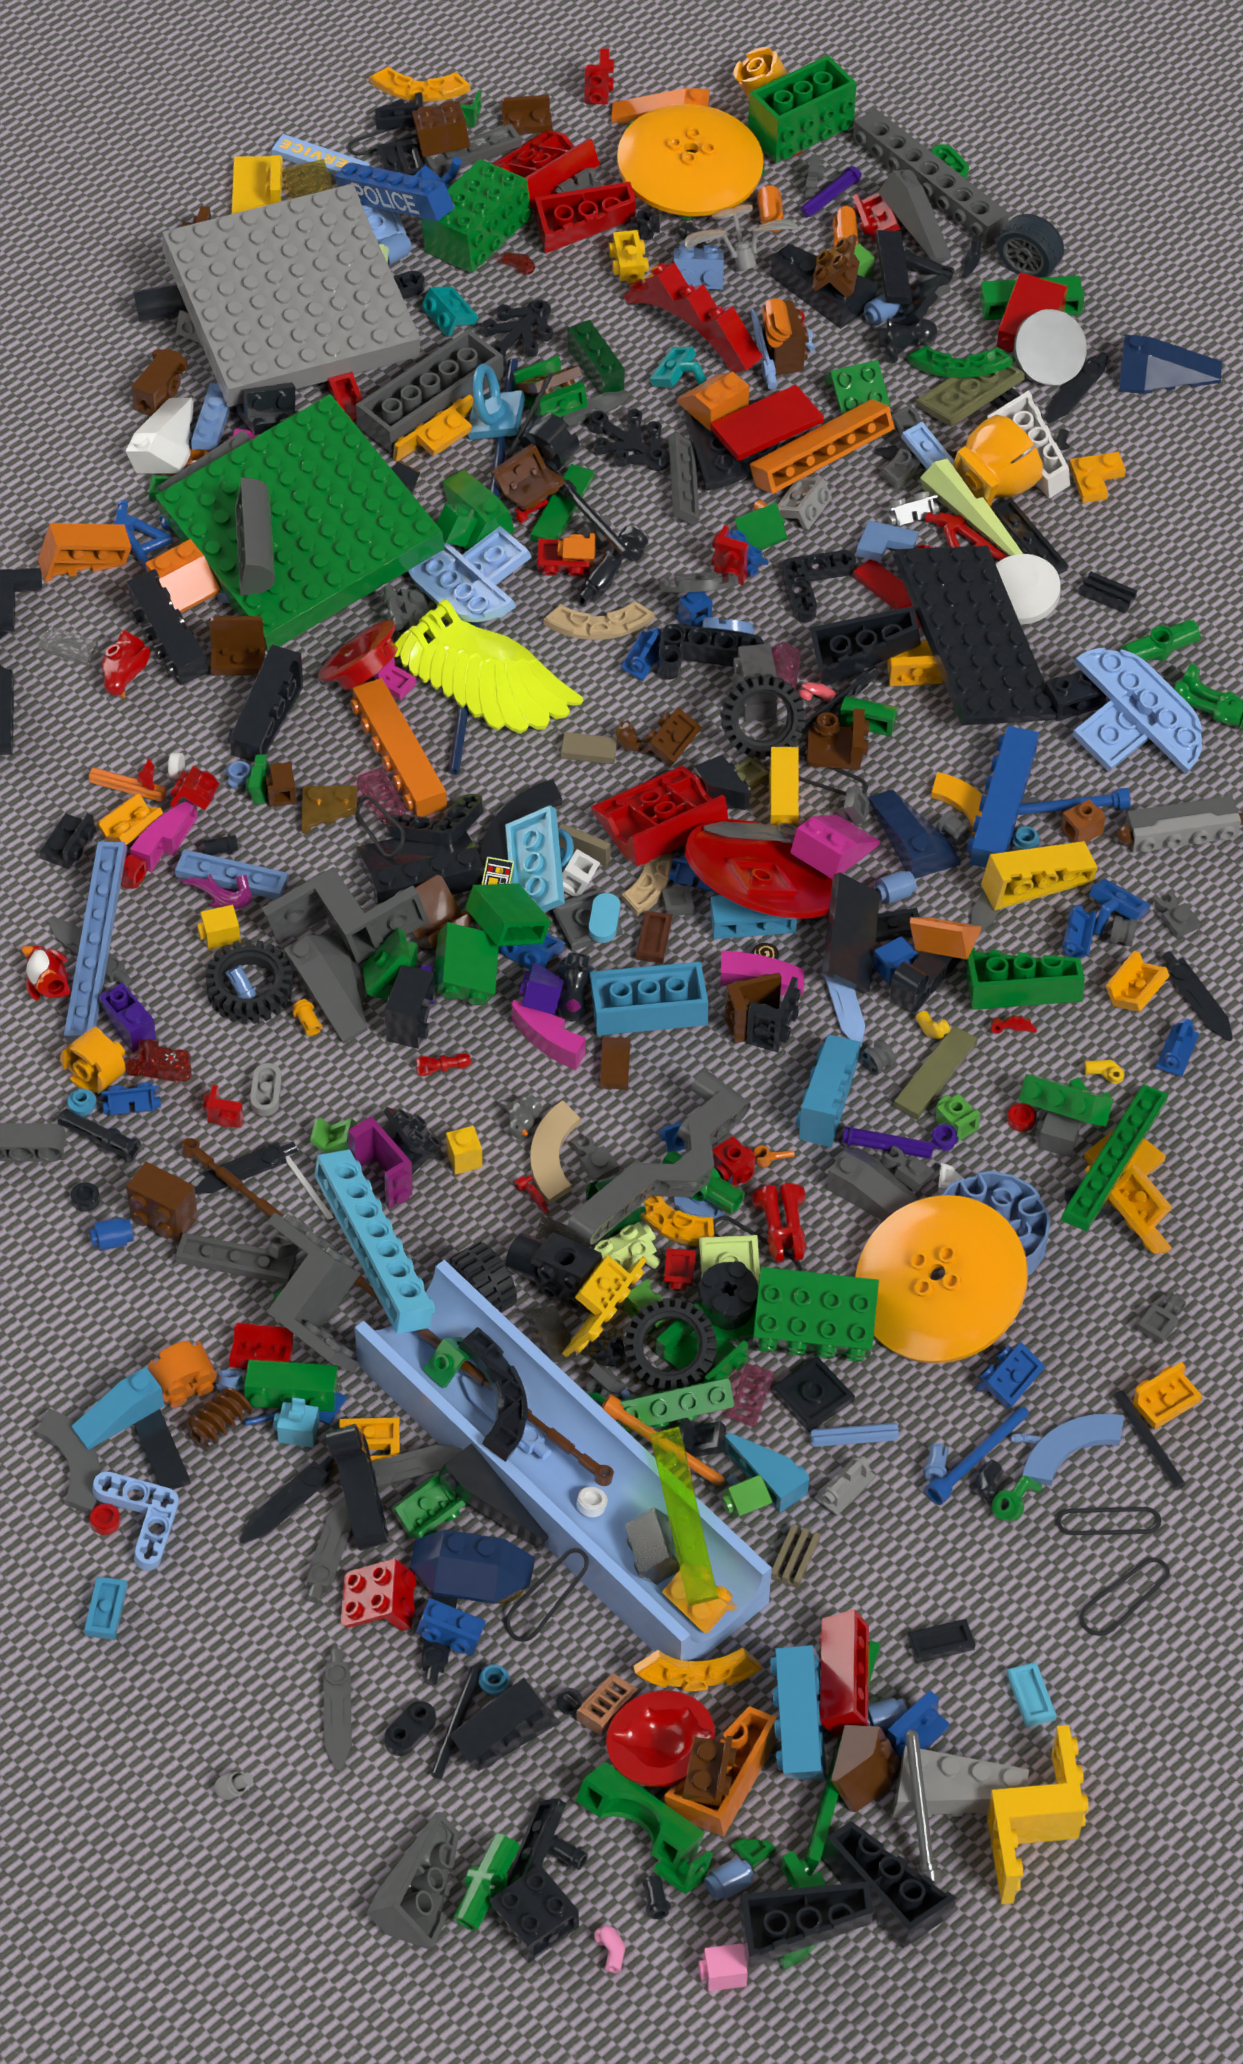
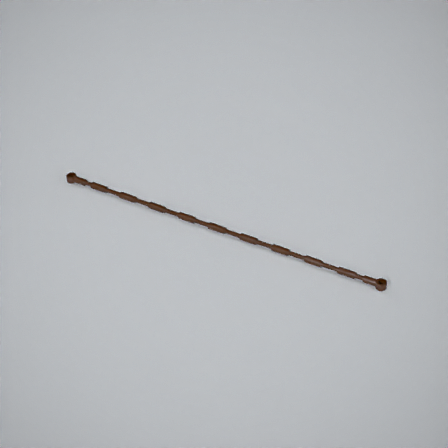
M187 1138L183 1141L181 1151L183 1156L194 1158L206 1168H211L216 1172L218 1178L236 1192L240 1191L255 1203L257 1209L269 1218L272 1217L274 1212L284 1217L283 1213L264 1198H259L247 1189L244 1183L226 1168L218 1166L212 1157L199 1148L200 1143L198 1140ZM359 1275L353 1285L357 1288L361 1287L375 1298L377 1304L382 1307L373 1288ZM428 1328L416 1330L418 1336L435 1350L442 1342V1339ZM465 1360L460 1369L482 1387L486 1386L492 1391L483 1372L470 1361ZM528 1408L527 1420L546 1434L545 1437L566 1454H571L578 1459V1463L594 1475V1481L598 1485L608 1486L612 1483L614 1470L610 1466L600 1465L586 1453L582 1454L575 1448V1444L553 1427L549 1428L534 1416L532 1410Z

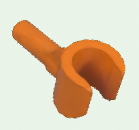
M759 1145L754 1149L755 1156L759 1157L756 1158L757 1165L761 1168L768 1167L771 1164V1160L795 1156L794 1150L770 1152L769 1148L764 1145Z

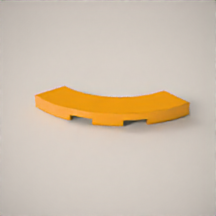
M388 66L370 76V83L389 95L406 100H414L415 93L422 92L423 102L455 98L471 91L470 84L457 72L444 77L431 78L427 81H415L412 77L398 73Z
M937 772L931 798L943 801L958 811L963 812L969 819L972 827L974 826L976 816L981 817L982 812L979 811L982 793L956 777Z
M651 1196L645 1201L646 1212L641 1214V1220L658 1234L672 1241L699 1247V1238L714 1237L713 1217H698L682 1211H675L664 1202L662 1196Z
M742 1647L729 1655L707 1661L679 1660L657 1650L635 1664L634 1670L635 1674L642 1679L666 1688L668 1685L682 1687L683 1691L708 1690V1686L723 1683L729 1686L741 1682L762 1671L760 1661Z

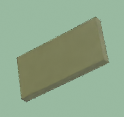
M1010 366L1004 370L978 377L949 378L916 399V405L919 409L952 427L1025 379L1024 372L1014 366Z

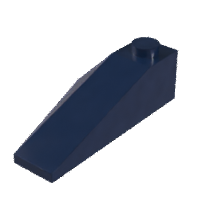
M1124 335L1119 392L1148 394L1152 393L1153 389L1166 388L1169 391L1175 390V386L1180 385L1197 387L1221 383L1222 361L1149 336Z
M894 790L868 797V801L905 871L911 872L915 879L961 865V861L951 842Z

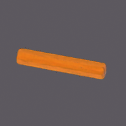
M95 767L89 773V782L133 795L140 794L144 798L162 802L166 796L165 786L154 784L155 789L151 791L146 787H142V784L136 778Z

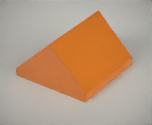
M911 917L910 919L916 951L968 959L982 927L931 917Z

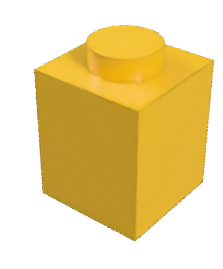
M233 905L201 911L202 923L197 924L200 940H206L208 950L232 945L236 941L241 943L239 924Z
M474 1126L447 1132V1154L455 1175L482 1168V1147Z

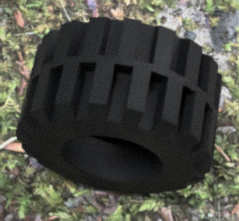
M478 1241L447 1260V1263L500 1313L517 1303L516 1288L509 1270L498 1254L484 1242Z

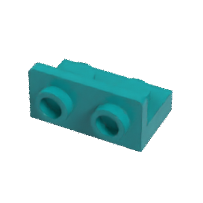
M453 286L429 287L421 305L422 310L446 337L452 336L456 325H475L479 317Z

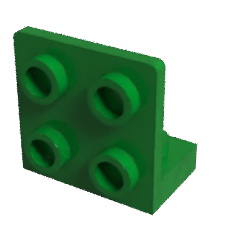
M878 360L832 370L824 377L826 387H834L841 415L871 399L891 407Z

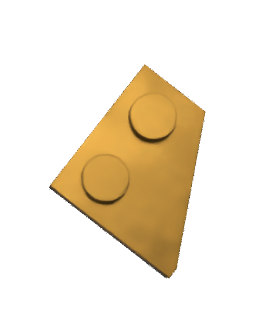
M357 785L303 786L302 834L311 832V827L323 822L327 826L340 818H347L356 814Z

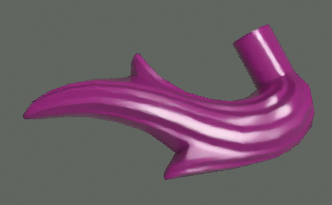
M211 874L208 875V879L191 877L180 882L195 886L209 894L214 900L209 905L210 907L220 908L233 905L234 909H240L247 906L252 899L247 874L236 877L239 888L236 892H230L220 887Z

